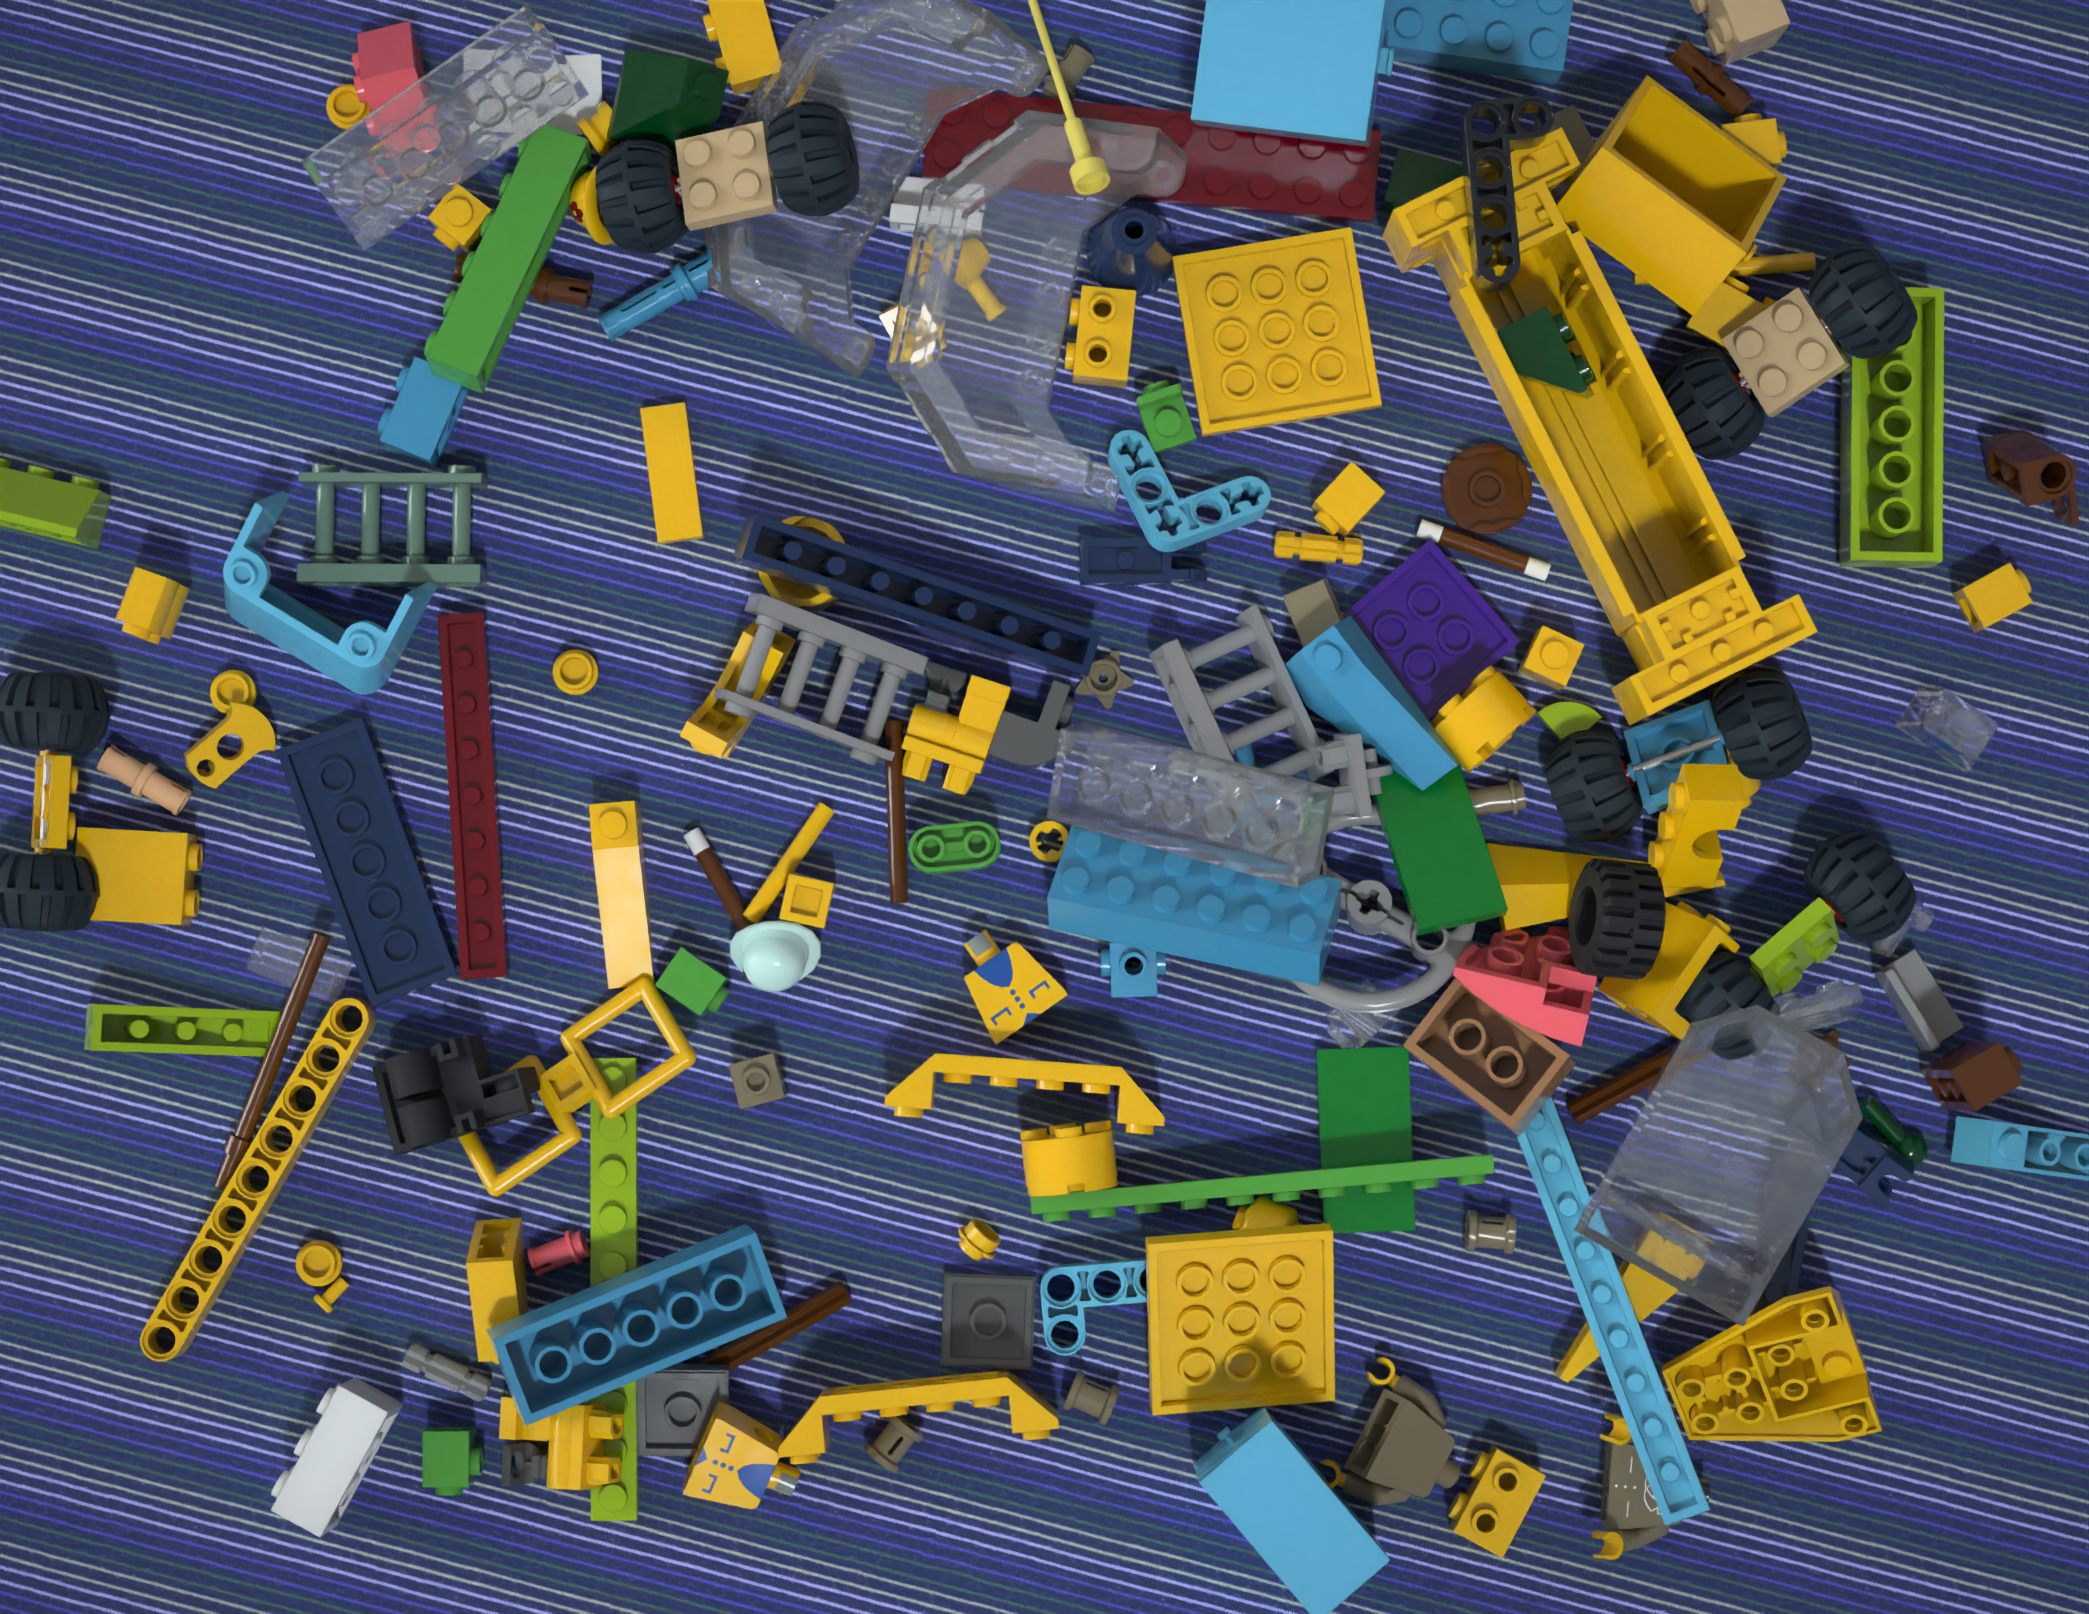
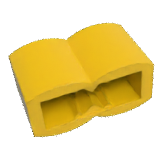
M134 567L115 619L124 622L121 631L159 645L161 637L171 640L190 589L169 578Z

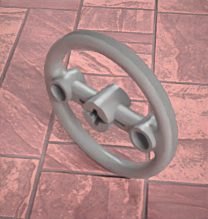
M1371 803L1373 816L1357 818L1345 816L1344 814L1322 813L1306 822L1286 840L1277 852L1271 865L1297 871L1305 866H1314L1321 871L1322 876L1341 879V908L1346 911V918L1351 928L1363 935H1375L1383 931L1411 947V952L1418 961L1430 964V969L1414 981L1395 989L1378 992L1345 989L1322 978L1319 986L1292 980L1305 993L1333 1008L1354 1013L1376 1014L1396 1011L1416 1004L1443 986L1453 976L1454 968L1460 955L1471 945L1476 922L1454 927L1452 930L1445 929L1432 932L1440 938L1442 944L1435 950H1425L1416 941L1419 936H1417L1411 915L1392 905V896L1387 887L1374 880H1363L1355 884L1328 869L1327 863L1322 856L1308 851L1309 847L1316 841L1337 830L1358 825H1381L1375 804ZM1371 901L1377 903V911L1371 910L1367 915L1361 913V904L1367 906Z

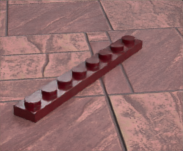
M484 612L437 615L461 980L509 977L486 614Z

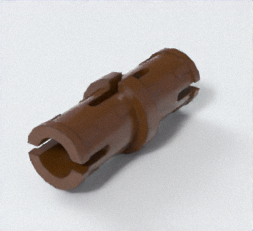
M1686 39L1668 59V62L1674 64L1698 86L1695 91L1701 96L1706 93L1733 120L1739 117L1754 101V98L1750 97L1724 74L1727 70L1721 64L1714 65L1690 43V40Z

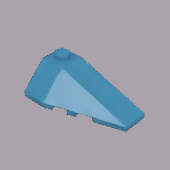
M1351 616L1331 626L1285 664L1301 700L1308 708L1342 733H1361L1364 749L1376 748L1379 760L1385 764H1392L1394 771L1422 791L1460 764Z

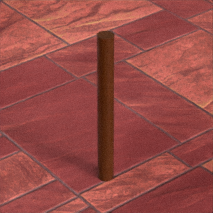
M886 721L884 725L885 749L895 752L892 761L885 760L890 904L908 903L904 775H902L904 756L903 749L901 748L903 744L902 721Z

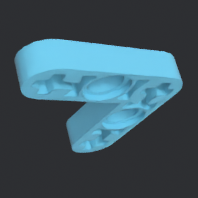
M1123 430L1115 434L1111 440L1107 455L1109 466L1147 541L1158 551H1177L1250 524L1262 518L1267 510L1271 497L1270 489L1263 480L1254 476L1240 477L1179 500L1154 450L1143 434L1134 430ZM1124 446L1130 452L1138 451L1135 458V465L1138 471L1134 474L1132 472L1135 465L1128 454L1120 455L1121 449ZM1142 482L1153 483L1159 488L1161 495L1153 500L1144 499L1137 493L1136 486ZM1243 492H1246L1249 498L1255 496L1258 498L1255 506H1252L1249 501L1238 503ZM1235 504L1231 514L1230 506ZM1202 505L1213 506L1219 511L1221 518L1215 523H1206L1197 516L1196 509ZM1163 507L1162 518L1168 527H1177L1174 536H1170L1168 531L1159 532L1162 519L1158 511Z

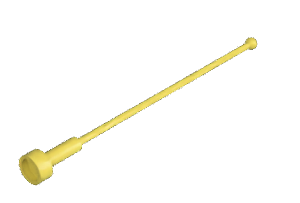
M1028 0L1067 119L1064 123V128L1076 162L1069 170L1074 189L1082 195L1095 194L1106 188L1110 183V175L1104 159L1095 157L1092 154L1082 120L1075 117L1038 1Z

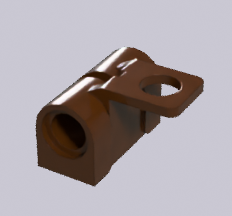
M2013 430L1983 439L1987 475L1990 483L2001 487L2027 507L2052 500L2053 512L2058 519L2071 527L2079 524L2075 489L2077 468L2070 457L2024 430ZM2063 495H2065V498H2066L2067 509H2066V507L2064 506V503H2063V500H2062V496H2063Z

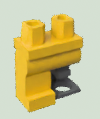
M928 660L925 669L930 682V690H928L925 703L915 704L901 747L906 750L903 759L902 775L926 782L932 761L935 759L950 764L942 788L966 795L974 782L976 773L982 774L989 748L1013 688L972 675L958 717L950 714L947 708L952 696L965 686L968 673Z
M512 1396L501 1397L499 1439L548 1441V1452L533 1442L503 1444L501 1486L531 1484L541 1478H546V1488L581 1491L602 1488L603 1484L620 1482L622 1462L620 1457L604 1456L605 1439L621 1438L624 1432V1415L606 1409V1403L583 1402L525 1426L518 1414ZM514 1454L515 1469L513 1474L511 1475V1458Z

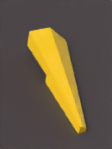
M1492 843L1486 844L1508 907L1506 916L1499 917L1502 931L1569 918L1570 903L1575 884L1584 866L1591 859L1597 858L1648 864V862ZM1721 871L1718 872L1713 888L1725 886V880ZM1663 887L1665 898L1711 889Z

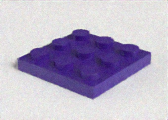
M1429 539L1342 614L1344 619L1348 616L1353 618L1428 721L1438 714V711L1455 695L1461 694L1467 689L1471 682L1487 667L1493 666L1521 642L1432 539Z

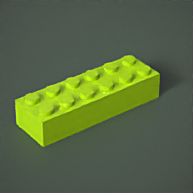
M1905 287L1916 307L1918 319L1910 336L1893 352L1878 358L1859 359L1849 354L1841 345V351L1850 366L1841 372L1839 567L1932 568L1943 562L1944 288Z

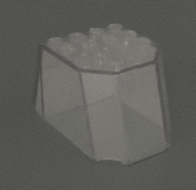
M1758 1004L1692 1022L1668 1053L1607 1160L1574 1231L1737 1324L1744 1326L1863 1119L1844 1052ZM1742 1034L1746 1037L1743 1040L1751 1042L1754 1047L1752 1050L1755 1051L1744 1058L1726 1060L1715 1054L1712 1047L1713 1043L1720 1039Z

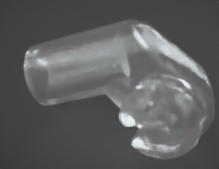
M1915 901L1911 915L1902 928L1882 940L1873 941L1871 946L1882 955L1891 957L1911 925L1918 931H1925L1934 918V912L1924 907V902Z

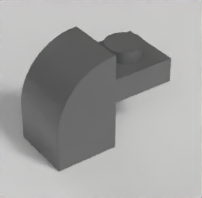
M1053 680L1038 723L1003 710L988 751V757L1025 769L1044 767L1060 758L1072 741V735L1056 730L1059 723L1067 725L1076 702V699L1068 697L1071 686Z

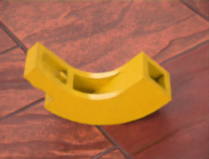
M756 619L743 631L715 687L705 702L686 721L680 737L688 740L691 746L702 754L727 758L757 714L752 712L750 719L724 711L726 702L713 697L716 689L729 690L735 693L759 626L755 624ZM776 632L754 692L753 700L761 703L765 701L796 639L783 632Z

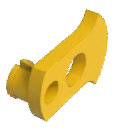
M229 700L230 708L227 716L184 753L187 769L201 783L216 789L258 752L263 750L275 751L276 739L270 722L257 708L248 703ZM227 734H235L241 738V748L232 757H223L217 752L218 741ZM209 760L207 764L211 769L209 772L204 768L197 769L200 761Z

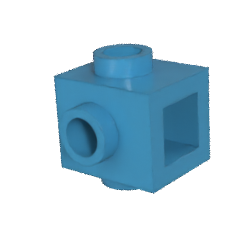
M1109 942L1110 949H1101V977L1111 976V998L1158 996L1157 975H1166L1165 953ZM1131 957H1137L1141 960L1137 966H1129L1125 963Z

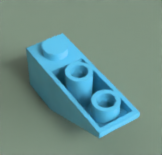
M1956 1116L1951 1162L2089 1181V1135Z

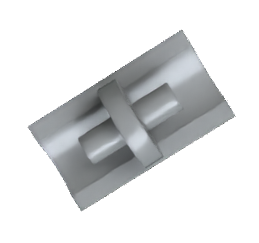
M1349 732L1333 734L1334 740L1314 747L1315 762L1318 770L1338 769L1340 786L1321 789L1322 810L1324 813L1344 814L1345 816L1357 818L1373 816L1370 795L1382 793L1380 777L1393 773L1392 764H1378L1376 748L1363 749L1361 733L1349 734Z

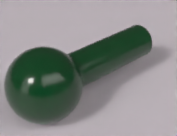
M1872 1095L1864 1097L1859 1102L1858 1108L1890 1141L1892 1146L1912 1160L1915 1166L1924 1161L1927 1156L1928 1147L1922 1135L1915 1131H1904Z

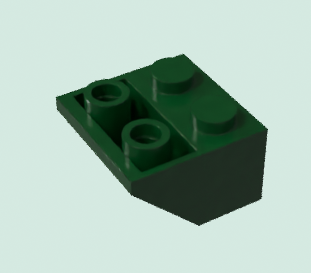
M1545 306L1497 330L1498 336L1516 373L1520 376L1585 399L1594 396L1590 385L1597 382L1596 376L1587 358L1582 353L1575 356L1570 343L1576 341L1577 338L1567 317L1562 312L1555 314L1548 306Z

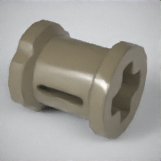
M1468 1210L1464 1231L1465 1251L1473 1252L1478 1247L1503 1249L1505 1254H1513L1516 1239V1215L1507 1213L1505 1217L1478 1215L1476 1210Z
M1077 1370L1062 1408L1068 1411L1071 1408L1078 1409L1097 1417L1100 1424L1106 1425L1121 1388L1115 1385L1111 1388L1085 1378L1084 1372Z
M901 1416L888 1417L889 1423L873 1443L868 1442L863 1448L875 1461L894 1474L900 1468L898 1462L914 1442L920 1443L924 1438L919 1430Z

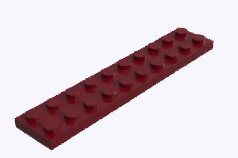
M931 87L923 167L924 179L976 183L987 187L1372 224L1382 132L1379 130H1372L1370 147L1198 126L1191 120V112L1070 101L1075 117L1082 120L1093 156L1104 159L1110 175V183L1106 188L1095 194L1082 195L1075 191L1069 174L1071 166L1076 162L1064 128V123L1067 119L1060 100Z

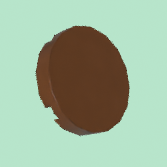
M1476 445L1462 451L1448 465L1441 481V501L1447 516L1460 529L1474 535H1496L1511 529L1524 516L1532 499V480L1526 465L1513 453L1506 451L1507 449L1498 445Z

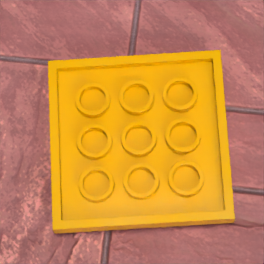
M1351 227L1172 257L1202 437L1381 408L1382 401Z
M1330 1223L1145 1237L1150 1409L1153 1416L1335 1401L1333 1229Z

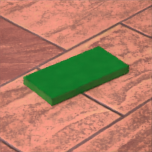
M1457 765L1423 791L1393 769L1392 774L1381 776L1382 793L1372 795L1417 936L1506 916L1508 907L1460 765Z
M1405 1047L1316 1049L1320 1169L1413 1161L1409 1052ZM1410 1181L1392 1182L1393 1191L1365 1194L1364 1185L1346 1186L1345 1196L1321 1198L1322 1223H1330L1333 1233L1416 1231L1414 1189H1411Z

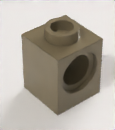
M770 1053L728 1065L740 1110L788 1097L777 1053Z

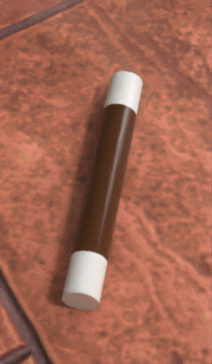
M1424 519L1421 520L1416 534L1417 537L1426 540L1432 539L1434 543L1543 581L1546 580L1551 564Z
M695 828L683 836L738 931L753 925L754 923L742 915L746 907L700 828Z

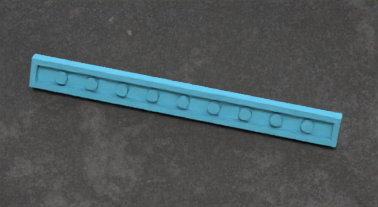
M1551 1095L1520 1137L1517 1136L1660 1514L1665 1526L1711 1509Z

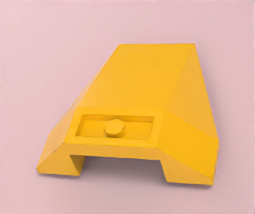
M1831 1286L1784 1297L1662 1365L1663 1376L1689 1440L1838 1442L1882 1431L1862 1353L1840 1293Z

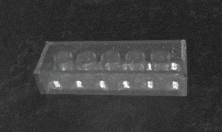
M525 5L302 160L301 164L365 251L588 96L589 93L545 25L530 7Z
M1082 722L1060 729L1046 818L1298 888L1319 878L1335 788L1089 722Z

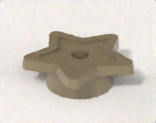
M1113 651L1101 660L1093 659L1088 677L1083 678L1075 691L1077 695H1095L1106 709H1110L1116 692L1133 686L1134 680L1120 671V654L1118 651ZM1104 674L1108 677L1106 683L1099 681L1100 675Z

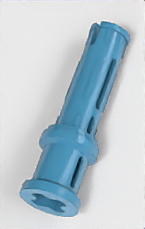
M713 244L706 247V253L684 266L679 263L674 265V269L670 270L671 275L629 298L617 307L597 316L611 342L684 299L688 302L699 299L700 292L717 282L732 280Z

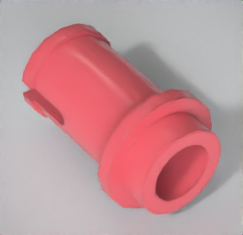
M572 1230L565 1231V1237L528 1249V1258L537 1276L573 1262L578 1266L583 1264L584 1258L590 1256L589 1246L582 1231L573 1233Z

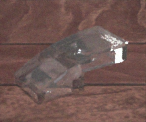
M262 926L245 968L292 987L308 944ZM326 951L309 995L332 1004L337 1002L354 962Z

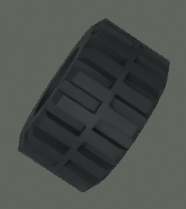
M1594 858L1584 866L1573 890L1568 919L1570 950L1574 964L1581 974L1638 980L1644 978L1647 972H1650L1661 947L1666 915L1662 881L1657 869L1652 867L1651 864Z

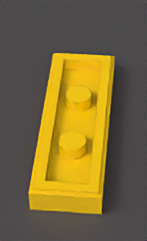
M686 403L640 408L658 544L703 539L704 533Z

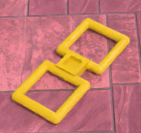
M639 979L561 1033L560 1041L569 1056L547 1071L540 1059L535 1055L526 1056L504 1071L507 1072L522 1067H535L541 1088L537 1093L560 1133L500 1174L476 1132L458 1137L491 1196H501L576 1145L581 1140L582 1133L571 1114L592 1099L595 1100L606 1118H615L695 1063L696 1054L651 979ZM642 1000L674 1055L613 1096L582 1040Z

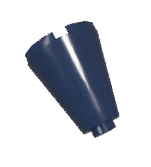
M1135 207L1118 209L1103 217L1092 230L1087 244V260L1094 279L1105 288L1135 290L1136 297L1156 292L1170 278L1173 272L1172 257L1177 256L1175 237L1167 223L1155 213Z

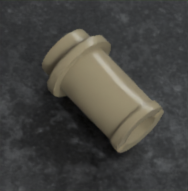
M1071 44L1068 47V51L1058 64L1070 100L1074 99V89L1095 61L1089 52L1075 44ZM1045 75L1043 78L1045 85L1042 88V92L1049 99L1060 100L1052 75Z
M1507 779V784L1468 789L1477 816L1511 811L1512 815H1518V810L1526 809L1522 782L1513 783L1512 779Z

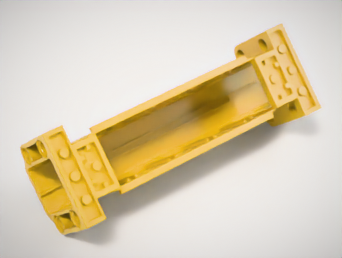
M1561 127L1549 133L1544 142L1537 147L1510 152L1520 268L1506 289L1499 292H1487L1480 288L1474 280L1463 176L1394 209L1382 236L1401 273L1433 262L1450 296L1449 304L1616 635L1623 639L1639 670V673L1611 688L1630 726L1744 668L1750 667L1796 644L1818 631L1799 594L1762 611L1738 562L1746 557L1581 230L1574 234L1571 233L1554 199L1564 193L1581 165ZM1485 164L1475 169L1478 178L1485 183H1493L1499 180L1498 170L1490 164ZM1487 210L1480 214L1481 223L1486 228L1498 230L1504 226L1503 218L1496 211ZM1501 243L1493 245V257L1486 266V268L1494 269L1495 276H1501L1507 267L1500 266L1497 262L1496 251ZM1545 306H1548L1555 314L1562 312L1567 317L1577 338L1576 341L1570 343L1575 356L1582 353L1587 358L1596 376L1597 382L1590 385L1594 396L1585 399L1520 376L1516 373L1498 336L1497 330Z

